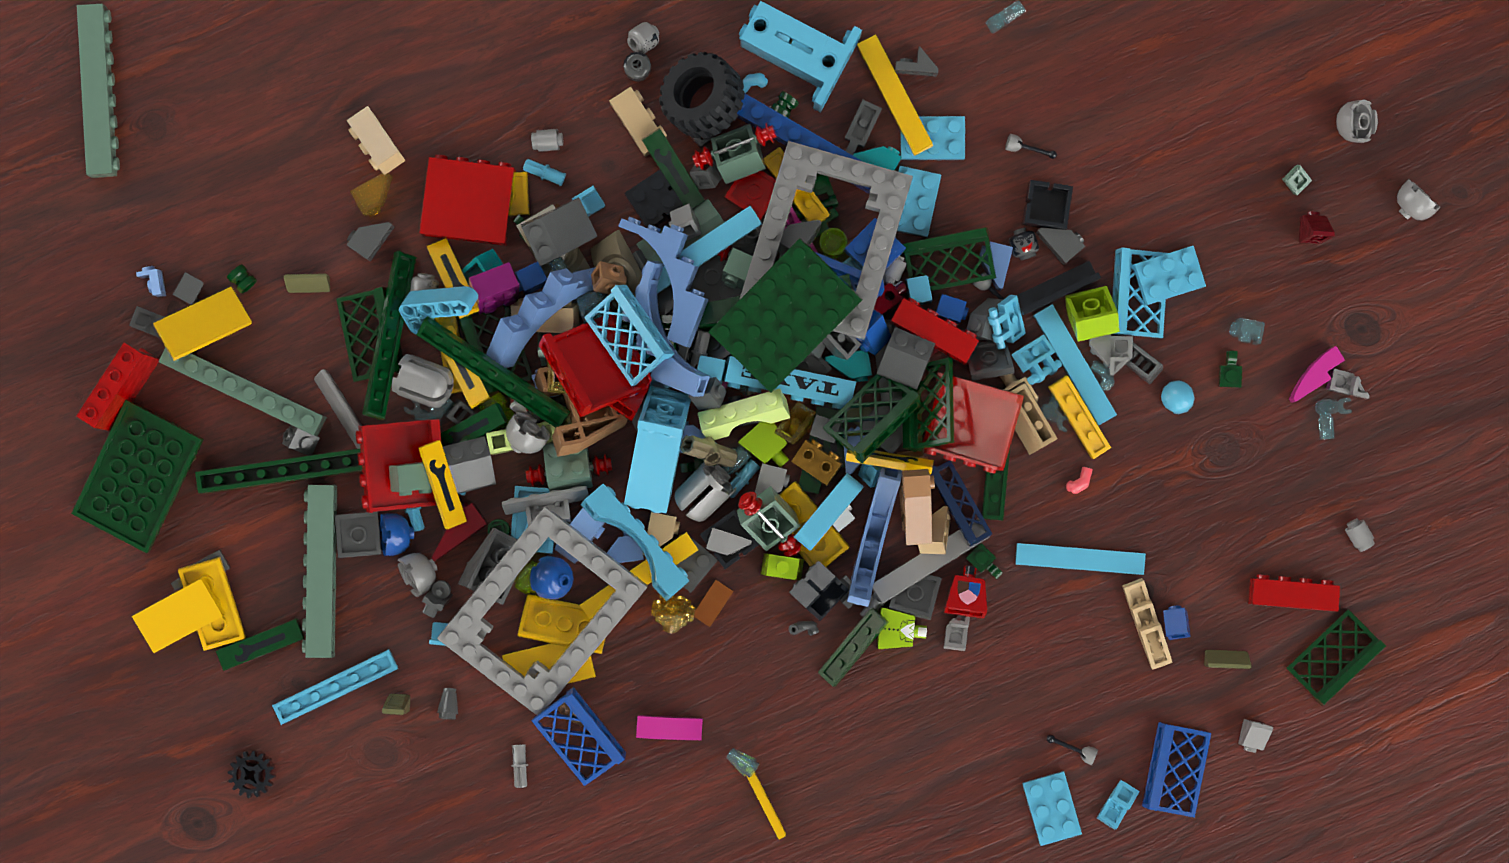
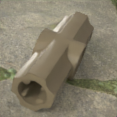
M686 435L682 439L681 451L703 459L707 466L718 464L724 467H733L737 463L738 454L736 450L716 444L712 437L702 439L693 435Z

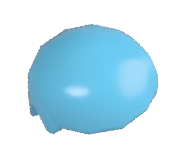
M1180 380L1169 382L1163 388L1161 394L1163 405L1174 414L1187 412L1193 406L1195 400L1192 388Z

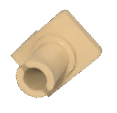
M1014 374L1000 376L1006 386L1005 391L1010 392L1025 383L1035 401H1038V396L1028 383L1026 377L1017 380Z

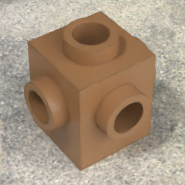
M600 261L591 274L593 291L610 294V290L615 285H626L627 282L624 268L620 265Z

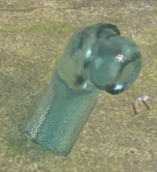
M1095 360L1090 369L1101 376L1100 386L1103 390L1108 391L1114 386V377L1110 375V368Z

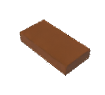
M715 580L692 616L711 627L734 591Z

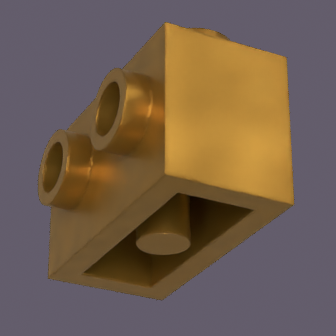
M814 439L811 442L805 440L791 462L825 485H829L843 465L839 461L841 457L832 451L829 454L822 450L823 445Z

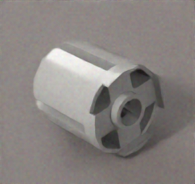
M406 354L398 364L402 366L398 377H393L392 391L399 396L428 407L440 408L448 400L453 390L454 377L452 371L434 362L415 355Z
M703 462L677 488L674 498L679 509L683 511L700 493L711 485L712 487L686 513V516L690 519L700 522L706 520L736 492V487L732 488L728 481L731 477L718 464L715 467L707 466Z

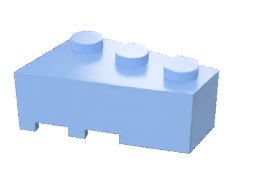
M584 508L580 510L570 524L590 541L594 538L598 539L605 530L603 528L605 523L595 521ZM558 544L556 545L555 550L576 564L578 561Z

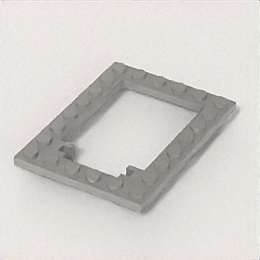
M788 141L740 299L774 265L797 189L812 193L817 173L868 187L871 189L865 209L879 212V216L856 289V293L863 300L833 330L865 340L913 176Z
M545 505L443 629L437 639L534 714L538 715L552 703L647 589L648 585ZM549 537L612 586L615 591L551 669H548L537 660L529 668L526 675L523 676L481 643L485 635L493 629V625L482 617Z

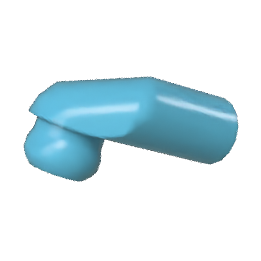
M762 73L748 74L742 80L744 84V89L742 90L746 94L751 86L758 85V87L764 88L768 83V79Z

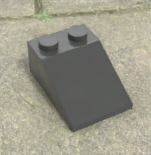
M579 197L521 224L540 266L561 257L597 237Z
M493 528L467 564L458 584L475 592L517 539ZM516 577L496 600V603L504 604Z

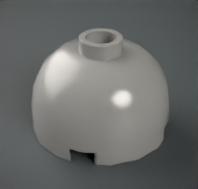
M1355 100L1347 102L1340 108L1337 114L1336 126L1339 134L1345 140L1354 143H1365L1371 140L1368 139L1371 134H1375L1378 124L1377 112L1372 110L1370 106L1372 103L1370 101Z
M1410 179L1402 185L1398 192L1397 202L1401 207L1399 212L1407 219L1412 217L1416 220H1425L1440 209V206L1433 202L1430 196Z
M522 412L514 414L506 427L507 440L511 444V448L517 453H536L547 443L550 433L544 425L540 428L536 424L537 419Z
M410 553L397 560L400 562L398 563L400 574L405 584H410L414 588L410 591L415 597L425 594L432 588L436 580L435 571L437 570V566L432 559L428 560L425 555L420 553Z

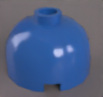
M397 513L380 515L383 555L395 556L403 553L409 547L410 539H414L413 526H409L408 521Z
M552 556L540 558L538 560L540 562L536 567L533 566L531 570L530 584L532 590L536 591L541 598L552 600L562 598L573 586L574 576L571 567L561 558Z

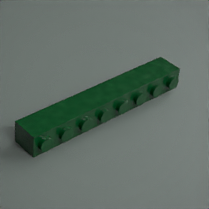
M361 449L195 472L198 494L362 471V465L359 466L358 453L361 452Z

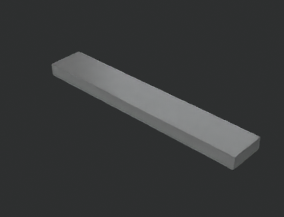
M973 523L972 531L976 538L986 533L982 525ZM958 530L948 537L946 554H920L873 584L872 590L881 604L984 540L970 547L962 532Z

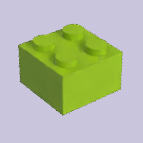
M1107 286L1065 295L1067 316L1078 342L1120 332L1118 311Z

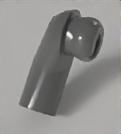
M798 621L789 626V632L792 635L807 630L808 635L812 636L818 633L819 629L815 621Z

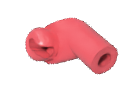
M1082 467L1080 478L1067 482V491L1078 494L1088 488L1093 469Z

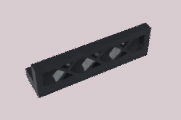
M1089 260L1018 294L1017 298L1021 315L1024 316L1065 295L1098 281L1101 278L1099 272L1095 273Z

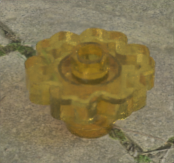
M673 595L668 601H665L660 596L659 600L653 601L651 615L655 616V621L663 626L664 631L676 633L681 627L686 626L687 622L694 620L695 607L691 605V600L684 596L675 597Z

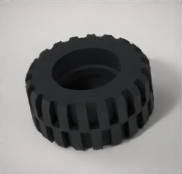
M699 52L698 55L695 53L687 55L688 58L680 59L675 67L672 66L669 69L670 73L668 76L665 75L663 79L664 85L660 88L662 96L659 97V102L663 114L682 133L692 138H709L711 134L717 135L721 133L723 128L727 129L731 126L730 122L732 120H736L738 117L737 112L743 106L741 100H744L745 91L742 90L744 89V84L740 79V75L723 58L714 53ZM714 82L709 98L700 106L690 108L692 97L696 91L705 84Z

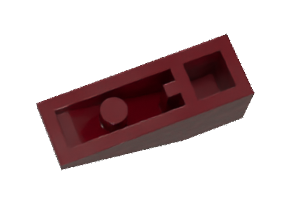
M1310 211L1307 212V215L1300 217L1299 243L1321 244L1335 236L1328 218L1320 216V212Z
M466 502L462 505L467 522L445 531L432 556L433 561L439 560L488 525V522L474 503L468 504Z

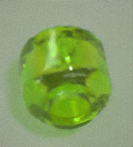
M533 561L531 564L527 563L514 581L515 588L527 595L536 593V591L532 590L530 584L531 570L533 566L536 567L538 564Z

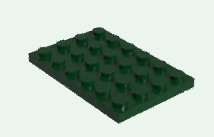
M799 238L721 318L709 333L772 393L863 299Z
M129 399L125 400L71 514L133 547L149 553L204 439Z

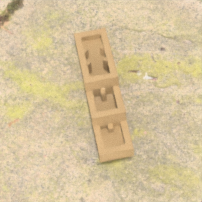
M1141 578L1122 585L1151 669L1153 670L1172 663L1161 624L1158 622L1144 580Z

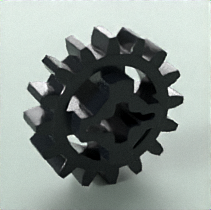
M254 750L250 756L248 751L243 752L244 758L238 755L235 757L237 763H230L234 769L228 771V774L233 776L228 782L235 783L232 789L236 790L239 788L240 796L246 792L247 798H251L253 793L256 797H259L261 794L260 790L263 793H267L268 789L266 786H273L274 783L270 779L276 777L275 774L271 773L275 766H269L271 758L263 759L265 753L257 756V751ZM247 760H255L259 763L257 765H254L248 762ZM239 769L241 770V778H240V779H239V777H238V771H239ZM264 769L266 774L265 780L262 778V773ZM254 770L256 772L254 777L249 778L250 771ZM252 784L256 788H248L244 785Z

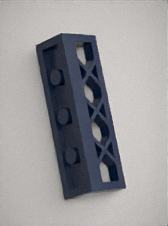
M949 460L937 468L933 466L930 476L934 475L935 487L946 506H948L968 545L971 547L993 535L952 462ZM949 467L953 473L951 482L943 480L939 472ZM952 486L962 489V500L953 498L951 494ZM963 505L973 508L972 519L964 517L961 512ZM975 515H977L979 521L974 520ZM973 523L982 525L986 533L976 538L972 531Z

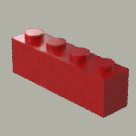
M903 298L890 323L903 331L935 343V349L965 365L979 342L976 339L977 335L966 329L963 332L956 328L958 325L949 319L944 321L938 318L939 314L932 309H922L919 307L920 303L912 298L906 300Z
M1257 575L1256 579L1250 578L1248 604L1338 611L1340 586L1334 585V581L1321 580V584L1312 583L1313 579L1300 578L1299 582H1291V577L1278 576V580H1270V575Z

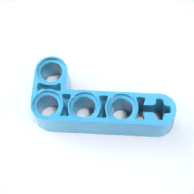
M467 286L411 291L400 305L399 312L409 330L416 335L427 316L434 320V318L468 315L478 299V293L473 288Z
M846 473L794 538L811 551L864 486L850 474Z

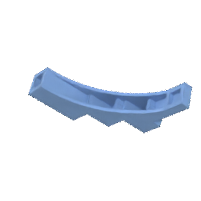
M629 217L628 221L621 218L619 227L639 234L659 255L668 272L673 290L674 305L672 323L666 339L690 348L709 299L704 298V292L692 289L689 292L699 267L694 266V261L682 256L681 260H679L688 235L683 233V228L673 224L671 228L664 226L662 233H660V228L648 225V228L640 226L641 221Z
M647 260L642 269L640 284L635 290V298L674 352L673 356L663 360L651 371V378L693 397L704 396L710 376L688 364L674 349L671 342L666 339L667 335L660 319L657 299L658 282L664 264L658 261ZM622 316V320L630 323L628 317ZM637 334L636 346L639 347L642 346V337L640 334ZM646 350L647 354L654 356L652 351Z
M596 267L573 273L567 268L550 272L541 292L525 295L517 315L500 319L486 355L505 368L513 367L529 339L553 314L569 302L593 290L591 274Z
M885 467L880 469L853 568L847 602L866 607L869 606L876 571L903 470Z

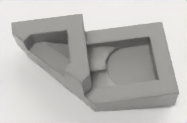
M1111 334L1089 339L1090 352L1093 355L1096 354L1104 362L1103 364L1109 367Z
M1111 336L1110 375H1115L1133 358V336Z
M1335 368L1330 370L1329 375L1332 379L1327 382V390L1369 399V394L1362 387L1359 376H1354L1353 373Z
M712 528L706 549L728 556L751 545L752 541Z
M959 615L949 622L945 631L944 649L965 651L969 616Z

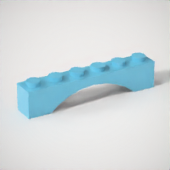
M602 484L584 499L580 505L595 521L604 522L619 528L638 544L648 561L652 586L665 601H668L689 582L687 573L681 567L678 568L673 563L672 556L658 546V540L644 530L643 523L637 518L634 519L630 514L628 506L618 501L613 489Z

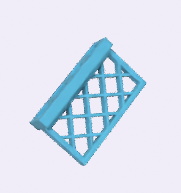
M1130 248L1115 250L1112 299L1118 311L1120 332L1111 335L1163 338L1166 299L1158 302L1159 309L1155 313L1144 304V301L1137 293L1140 288L1138 287L1134 290L1130 285V278L1135 275L1131 259L1132 255H1139L1143 261L1168 253L1132 250ZM1133 296L1141 304L1134 311L1128 306L1129 299ZM1144 307L1150 317L1142 323L1136 313ZM1131 317L1140 325L1134 331L1127 330V321ZM1152 319L1158 324L1157 333H1151L1145 326Z
M615 285L610 290L611 293L584 318L630 385L635 386L663 360L673 356L674 352L628 286ZM614 298L618 303V312L609 311L610 302ZM598 313H604L602 326L597 325L593 319ZM609 314L617 315L616 328L608 327ZM622 316L629 318V330L621 329ZM607 329L615 330L614 343H610L607 340ZM621 331L629 332L628 345L619 344ZM634 333L640 334L642 337L641 347L633 346ZM619 347L627 348L626 360H621L618 356ZM633 349L641 350L640 362L631 361ZM646 350L652 351L656 357L651 364L645 363ZM631 364L639 365V374L635 378L630 373Z

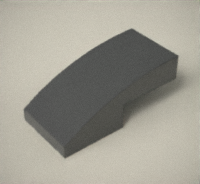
M137 306L129 326L160 338L153 323L165 317Z

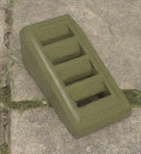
M390 694L382 708V713L395 715L408 713L410 711V695Z

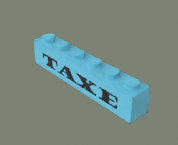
M727 357L723 381L728 382V387L740 389L741 385L749 386L748 391L761 393L762 389L767 390L735 357ZM794 369L776 389L780 388L782 393L791 395L790 399L803 402V398L812 399V404L824 406V402L833 403L832 408L842 409L853 398L856 382Z

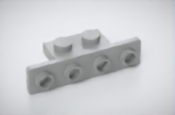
M574 486L571 489L552 490L550 493L531 494L523 498H510L502 502V507L506 515L526 511L528 526L545 505L569 523L572 522L569 503L583 501L589 496L587 486Z

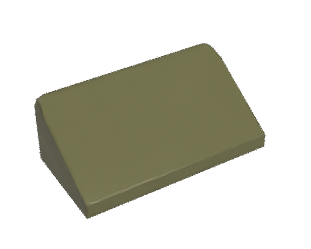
M327 274L284 275L286 289L289 293L330 292V276Z
M1205 650L1204 665L1206 667L1251 668L1249 654L1246 651Z

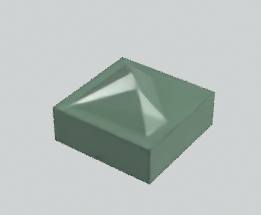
M1296 165L1282 179L1294 195H1298L1312 181L1300 165Z

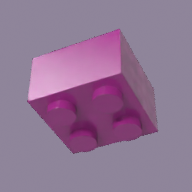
M509 262L469 277V287L478 293L476 303L480 310L478 311L479 314L492 313L497 307L502 305L510 306L519 299V283Z

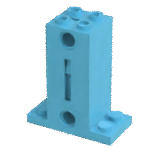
M760 1L759 5H754L750 11V22L748 25L744 23L739 32L741 47L816 86L817 89L812 97V102H814L813 109L821 113L861 37L862 30L854 26L852 31L847 30L842 40L843 43H840ZM761 26L765 30L757 31L755 28ZM830 62L833 66L825 67L823 63Z
M650 386L638 421V433L625 495V505H629L634 509H648L653 513L667 512L687 414L691 403L689 394Z

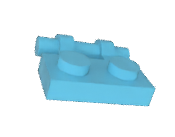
M1009 295L998 303L999 312H997L996 307L988 309V321L993 328L992 338L993 342L997 345V349H1004L1006 347L1005 340L1008 343H1014L1026 334L1017 295Z
M1045 335L1040 336L1012 354V357L1023 373L1030 370L1031 376L1027 378L1030 385L1042 382L1047 375H1053L1062 366L1060 360L1054 361L1051 355L1055 353V350ZM1041 361L1044 364V368L1042 369L1038 365V363H1040Z

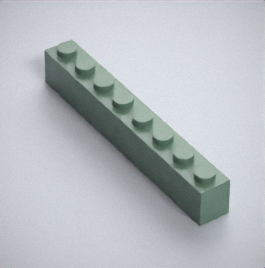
M104 4L77 5L86 175L91 178L117 176V170H120L119 158L116 157V149L119 148L117 136H115L117 117L113 111V107H116V97L112 93V86L115 85L114 73H111V65L114 64L113 53L110 52V44L113 42L112 32L109 31L108 24L111 22V12Z
M165 347L158 361L313 436L319 435L327 417L192 353L174 361Z
M308 485V489L304 491V501L308 502V510L304 512V523L307 524V532L304 533V545H307V554H304L303 565L307 567V575L303 577V588H306V597H303V610H306V618H303L302 629L306 631V640L302 642V652L306 653L305 658L335 657V515H337V486Z

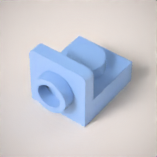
M155 266L143 267L141 272H136L137 277L141 279L150 278L147 281L149 292L153 296H166L161 270L155 269Z

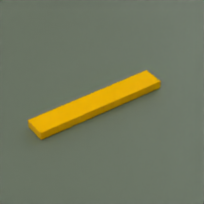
M874 35L858 43L857 47L913 155L915 156L933 147L927 131L877 36Z
M686 532L662 550L667 551L672 556L673 563L677 565L699 549ZM647 559L630 570L631 573L648 585L652 582ZM608 585L580 604L589 620L595 616L614 593L615 589L612 586Z

